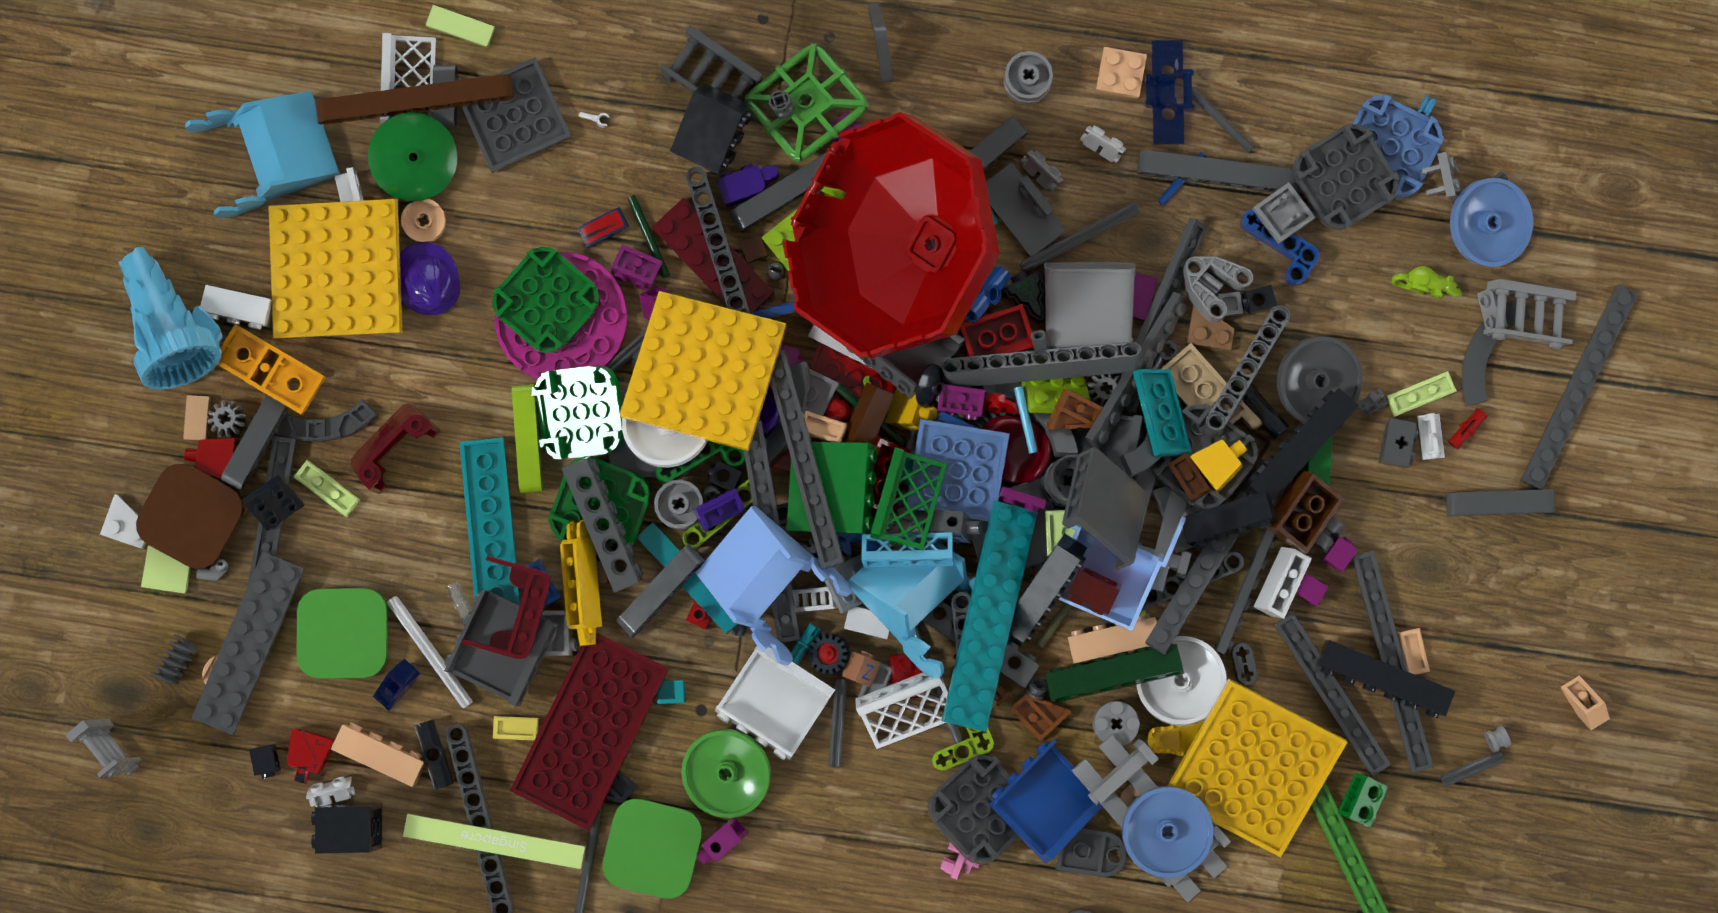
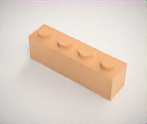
M1149 614L1139 616L1133 631L1117 624L1106 628V624L1094 626L1093 631L1085 633L1084 629L1072 631V636L1067 637L1073 663L1147 647L1148 645L1145 644V641L1157 624L1156 618H1150Z
M352 722L349 725L344 724L341 726L331 750L411 787L416 786L426 765V762L422 759V754L412 750L410 753L403 751L402 745L393 741L388 744L382 741L383 737L374 732H370V734L361 731L363 727Z

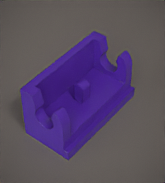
M735 488L693 508V511L703 531L743 512L745 508Z

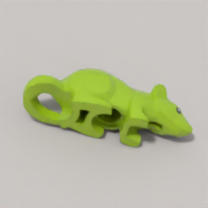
M1425 266L1416 267L1408 273L1396 274L1391 280L1392 285L1417 294L1424 295V292H1431V298L1434 299L1443 297L1444 294L1442 292L1453 297H1461L1463 295L1458 284L1453 280L1452 275L1443 277ZM1400 280L1406 281L1407 284L1400 282Z

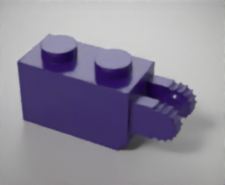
M748 164L741 167L739 172L732 173L730 171L720 175L717 183L726 208L748 201L766 190V184L779 178L777 167L772 165L759 169L758 165Z

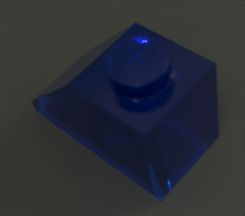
M404 658L388 672L373 697L390 711L413 686L421 673Z

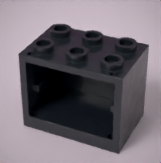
M704 83L692 94L670 152L717 174L723 168L727 169L728 165L732 164L735 159V147L737 144L740 145L744 137L742 129L751 120L753 113L750 110L752 105Z
M382 803L328 804L315 807V812H312L311 823L315 825V835H312L311 846L315 848V854L370 853L382 849Z

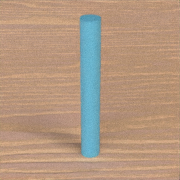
M1023 387L1014 388L1029 454L1038 452Z

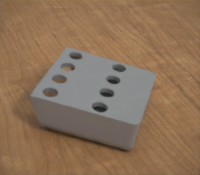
M1045 262L1046 337L1050 349L1132 342L1136 263Z

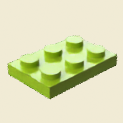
M1084 376L1021 382L1029 413L1052 414L1064 388L1091 401Z

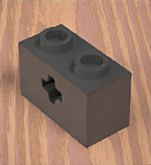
M1393 418L1386 420L1379 464L1407 468L1409 464L1413 463L1415 451H1412L1413 442L1417 441L1419 430L1416 429L1417 423ZM1401 439L1400 442L1403 443L1404 446L1399 448V445L1395 444V441Z

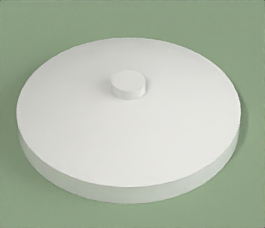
M622 418L623 436L628 447L640 460L653 466L675 467L695 458L708 442V440Z
M1177 636L1172 644L1178 645L1184 674L1138 684L1137 690L1143 705L1155 718L1171 725L1188 726L1206 719L1225 686L1227 677L1221 658L1211 646L1197 638Z

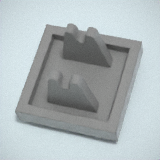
M1447 152L1437 154L1439 165L1424 168L1421 171L1423 175L1441 171L1444 186L1427 190L1426 194L1432 196L1446 193L1447 198L1453 202L1461 193L1462 187L1460 180L1458 181V178H1455L1454 173L1458 172L1455 159H1453V156L1450 157Z
M1289 182L1252 208L1278 244L1315 219V216Z
M860 554L833 568L849 581L863 567L862 555ZM831 578L825 580L841 614L863 603L853 591L848 597L838 594L833 585V580Z

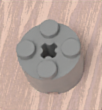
M1119 701L1102 704L1095 711L1092 721L1094 734L1101 742L1112 734L1122 746L1130 743L1136 737L1140 725L1135 710L1130 705ZM1112 719L1120 720L1119 729L1111 728V726L1113 725V723L1111 722Z

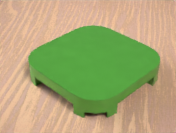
M365 588L316 589L305 594L297 608V661L301 670L308 676L319 679L369 678L380 673L389 660V606L384 597L376 590Z
M640 798L625 801L617 808L613 818L603 858L602 869L605 878L612 885L659 898L673 899L680 896L688 889L691 883L703 832L700 820L693 812L687 809Z

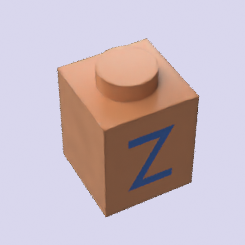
M852 651L842 676L871 688L881 663L873 660L874 655L868 652L861 651L858 654Z

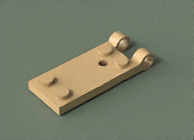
M1192 343L1161 368L1171 369L1177 396L1189 407L1196 404H1207L1213 407L1227 384ZM1241 401L1229 421L1234 424L1241 417L1249 429H1258L1263 425L1261 420L1243 401ZM1221 404L1223 409H1231L1227 404Z

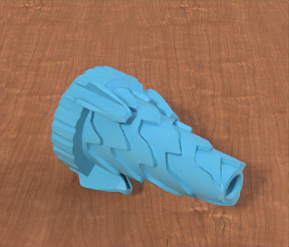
M144 247L135 248L133 252L127 254L118 263L124 275V286L132 306L130 310L134 326V342L136 348L139 349L133 359L142 384L149 389L164 390L190 384L207 375L208 372L218 365L222 357L219 345L223 337L220 332L221 329L201 306H196L191 315L190 311H187L180 296L176 295L170 279L166 280L163 271L153 256H149Z

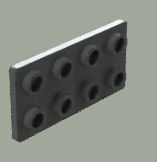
M1013 163L1007 165L986 182L991 208L1030 257L1040 252L1065 232L1064 227L1053 215L1054 209L1029 177L1027 175L1023 177Z

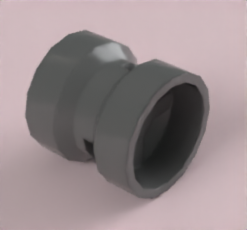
M777 90L770 95L769 105L775 116L780 119L791 117L795 106L786 91Z

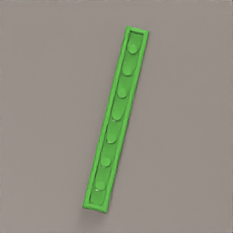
M1324 782L1311 807L1363 913H1389L1342 815L1338 814L1339 809L1326 782Z

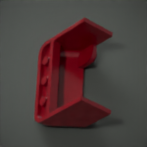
M487 556V561L512 567L509 575L510 582L515 587L524 589V593L512 632L504 630L495 632L491 637L489 645L470 639H463L462 644L515 659H524L530 655L551 585L550 577L543 571Z

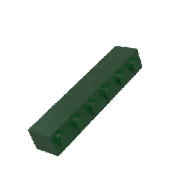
M1172 644L1165 655L1155 649H1150V647L1138 649V653L1134 654L1123 652L1116 654V658L1108 660L1106 657L1094 659V663L1086 665L1084 662L1072 664V668L1064 670L1063 667L1053 668L1050 670V673L1045 674L1051 701L1054 704L1182 675L1184 670L1178 645Z

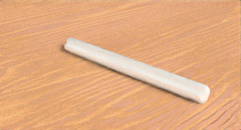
M397 596L389 599L387 602L388 606L460 706L466 708L472 704V699L455 675L444 671L446 668L444 660Z

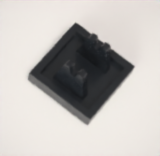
M277 475L242 499L244 506L267 531L305 506L301 498L280 475Z

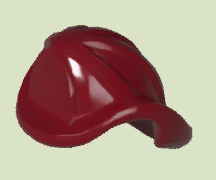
M1017 415L997 416L989 420L982 427L985 430L1009 433L1002 481L1010 484L1034 481L1047 469L1052 456V445L1045 433L1046 431L1032 420L1031 424L1038 452L1029 454L1021 417Z

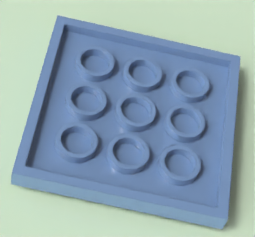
M920 419L914 455L947 464L935 510L962 511L971 519L989 522L993 501H998L1009 433ZM913 461L911 473L919 469L916 461ZM931 466L925 469L930 480L939 476L941 468ZM922 472L911 477L917 488L927 483ZM937 481L933 483L935 488L937 485ZM910 482L908 492L914 490ZM930 485L919 491L924 501L934 496ZM916 493L907 497L906 502L910 509L921 504ZM930 502L929 504H927V506H928L929 509H930V506H931V503H932V502ZM924 506L918 509L921 511H926Z

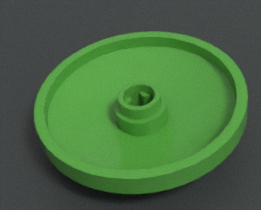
M716 729L703 734L689 747L682 762L681 775L688 796L701 810L716 817L735 818L751 812L764 799L770 786L771 768L765 751L752 737L738 730Z

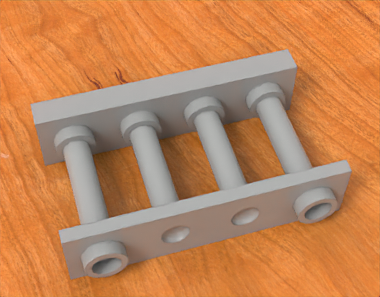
M1503 279L1488 281L1487 290L1495 291V295L1498 296L1495 328L1485 329L1483 334L1492 335L1494 340L1511 338L1549 344V348L1563 349V345L1572 344L1573 340L1561 338L1564 305H1566V302L1576 300V291ZM1509 294L1515 295L1517 299L1514 330L1504 329L1506 301ZM1528 297L1534 298L1536 302L1533 333L1523 332L1525 305ZM1547 300L1553 301V305H1555L1552 336L1542 335L1544 308Z
M110 719L83 720L65 736L70 742H83L104 767L97 773L99 778H110L112 776L125 775L126 773L131 775L139 768L137 764L142 761L141 757L129 758L110 735V729L115 726Z

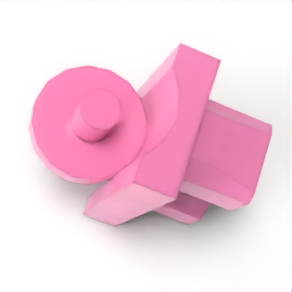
M951 842L949 843L948 849L957 852V858L954 861L944 857L940 869L950 874L951 878L957 880L963 863L966 864L963 872L967 874L970 873L972 866L979 868V864L968 861Z

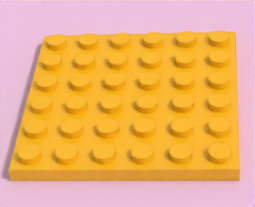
M397 199L269 206L273 338L403 333Z
M659 291L619 416L635 422L749 451L787 324Z
M1228 679L1167 786L1179 787L1191 792L1206 806L1213 823L1281 857L1348 742L1327 729Z

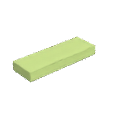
M435 5L432 6L426 22V27L485 48L489 47L495 31V26Z
M1447 371L1386 397L1392 413L1396 417L1452 394L1457 390Z
M309 460L305 461L294 476L296 480L345 517L350 515L361 500Z

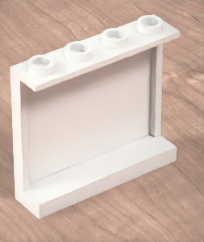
M756 646L719 705H717L715 712L718 713L717 717L726 723L731 721L737 725L736 729L738 731L754 736L755 741L762 747L766 748L768 745L774 749L773 753L782 760H785V758L790 760L835 689L793 662L789 665L778 663L772 648L769 647L762 651Z

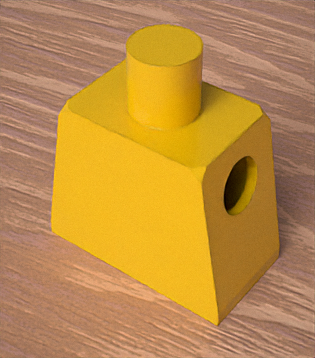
M896 388L885 423L901 430H918L920 419L933 421L937 418L938 411L934 404L927 408L919 406L916 401V395L910 398Z
M1222 439L1196 452L1190 458L1212 488L1219 493L1242 469V463L1238 457L1248 450L1240 440L1228 447Z

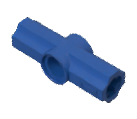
M996 266L990 273L965 317L969 322L976 323L990 304L995 305L1000 301L1001 290L1011 278L1009 271L1005 270L1002 266Z

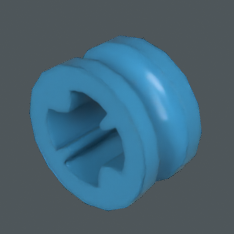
M1426 94L1417 112H1424L1425 116H1429L1436 98L1430 99L1429 95Z

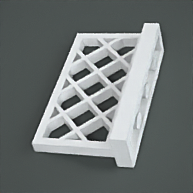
M382 33L381 91L394 89L401 82L405 87H410L404 79L412 72L421 80L416 86H420L423 83L427 85L426 80L429 78L430 84H433L436 38L391 35V33ZM396 41L406 42L411 48L401 55L396 50ZM421 43H431V51L425 57L416 49ZM412 51L421 58L413 67L405 59ZM395 54L399 57L397 61H395ZM430 56H431V64H430V63L428 62V60H427ZM401 61L410 69L402 77L395 71V66ZM423 62L430 67V73L425 78L415 70ZM432 110L429 111L430 117H432ZM393 116L380 117V124Z
M920 673L856 698V710L859 716L862 717L874 745L878 749L946 723L941 721L943 715L937 712L941 704L944 706L946 704L944 697L947 699L948 689L942 676L932 678L925 673ZM938 686L943 691L940 698L929 695L931 689ZM916 695L923 699L920 705L916 706L908 703L910 697ZM926 699L937 703L934 712L923 708ZM894 703L901 705L899 714L887 711L889 705ZM906 707L917 711L913 720L902 716ZM875 711L880 713L881 716L878 722L869 720L866 714ZM920 712L931 716L929 722L921 723L917 721ZM885 715L896 719L893 727L881 724ZM899 721L911 724L906 731H900L896 727ZM878 729L890 732L887 738L880 741L876 734Z

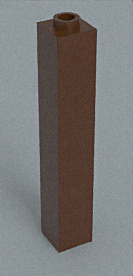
M867 382L849 421L842 442L869 443L873 445L894 394Z

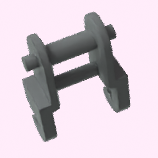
M1377 389L1379 395L1372 391L1366 398L1360 401L1358 407L1362 410L1364 416H1369L1387 405L1388 399L1384 396L1382 389Z

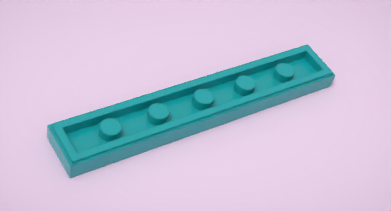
M653 522L637 536L640 542L664 567L680 552ZM695 573L683 588L715 623L728 634L737 623L732 621Z

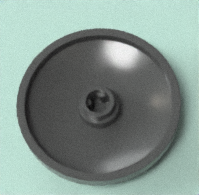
M1325 336L1309 337L1296 343L1282 359L1277 374L1278 395L1285 409L1297 420L1306 423L1310 419L1307 415L1315 406L1320 408L1325 403L1322 398L1330 390L1335 392L1340 388L1353 401L1357 402L1362 388V370L1355 353L1342 341Z

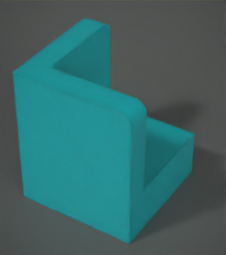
M663 681L658 691L657 704L685 703V681Z

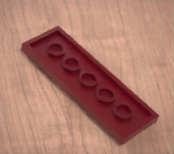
M683 197L652 226V229L727 307L697 211ZM715 236L712 238L711 244L719 246L723 238ZM730 247L750 313H753L774 292ZM721 257L718 260L720 267H726L729 264V258ZM728 278L724 282V286L727 288H732L736 285L734 278ZM738 298L731 302L733 309H739L743 305V301Z

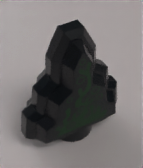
M1023 271L1010 278L1012 284L1002 290L1006 299L1013 301L1016 306L1023 304L1028 316L1038 324L1045 321V305L1042 301L1045 295L1043 288L1045 279L1042 271L1028 275L1027 271Z

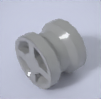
M1503 726L1497 727L1493 732L1487 731L1484 733L1487 744L1493 753L1498 752L1501 747L1507 748L1511 746L1510 738Z

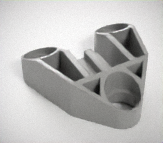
M1191 257L1186 261L1183 268L1187 297L1200 315L1211 323L1220 322L1227 313L1226 304L1215 296L1221 287L1225 284L1235 290H1245L1253 281V274L1249 269L1219 257ZM1196 263L1200 271L1193 273L1189 270L1188 265ZM1237 275L1247 276L1248 282L1245 284L1239 283ZM1211 307L1222 309V315L1214 316L1210 311Z

